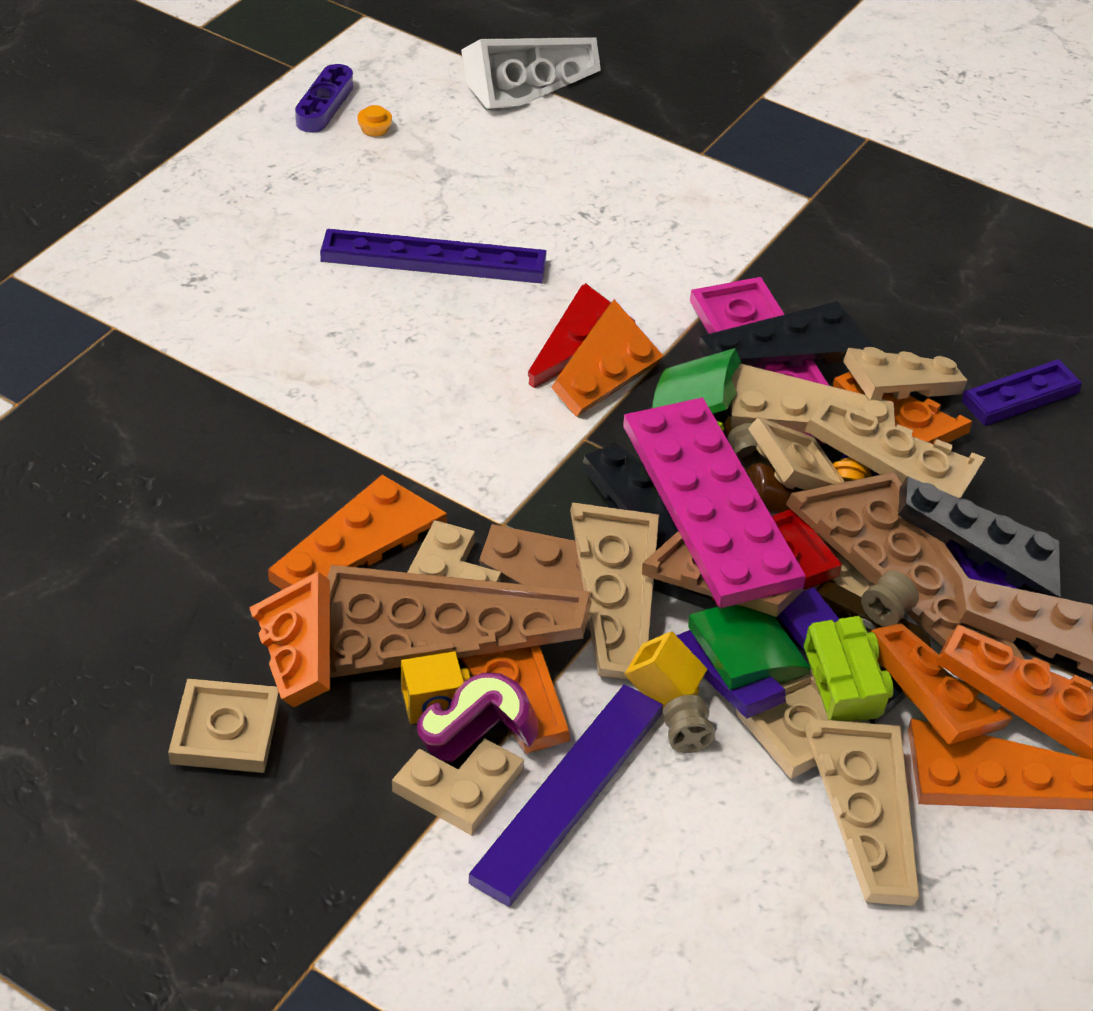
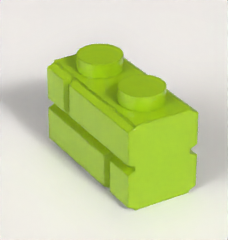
M860 616L841 618L837 622L828 620L812 623L808 627L804 649L828 720L853 722L855 719L863 721L882 716L888 699L893 696V683L887 670H880L877 661L879 645L876 635L873 632L867 633Z

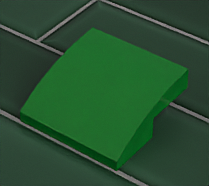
M736 348L666 368L657 384L652 408L703 397L712 414L726 410L737 394L731 377L741 363Z
M737 604L724 608L706 609L689 615V629L730 691L770 676L779 684L810 674L811 667L775 616Z

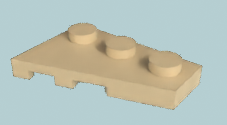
M865 347L864 350L848 348L843 361L869 400H881L883 393H893V396L897 399L908 398L911 391H917L927 397L959 395L963 393L967 383V379L957 368V364L953 360L942 356L929 359L919 357L910 352L891 354L884 353L874 347Z

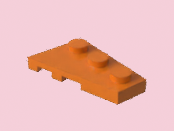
M613 299L551 388L577 417L658 365L664 356L616 300Z

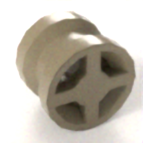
M752 423L738 425L728 435V442L744 469H748L756 463L771 464L756 449L758 443L748 430Z
M898 571L884 573L877 581V585L869 587L861 597V604L865 613L876 624L883 627L898 624L904 613L911 611L919 601V593L912 580Z
M683 695L674 698L663 708L664 722L670 728L668 739L672 749L677 752L692 753L703 750L713 742L715 731L711 721L708 720L709 708L705 699L696 695Z

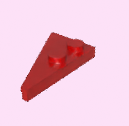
M588 284L581 285L528 370V384L531 387L535 388L562 372L611 304L608 299Z

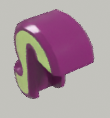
M481 673L467 679L456 690L448 710L444 711L439 703L431 704L421 714L417 730L430 755L443 762H453L500 720L522 742L530 747L538 736L539 720L526 692L516 681L501 673Z

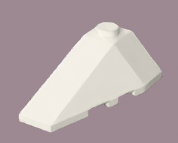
M596 37L479 39L462 49L466 83L487 109L517 108L601 71Z

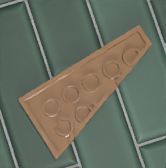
M895 472L791 493L786 505L874 585H877L879 578L888 571H898L912 580L918 590L919 601L906 614L940 645L944 647L949 635L959 624L1010 646L1014 656L1025 660L1014 643L959 621L954 587L961 577H968L942 541L898 515L899 490L902 482Z
M331 565L327 576L330 580V678L401 667V660L455 651L457 658L583 639L592 603L590 591Z

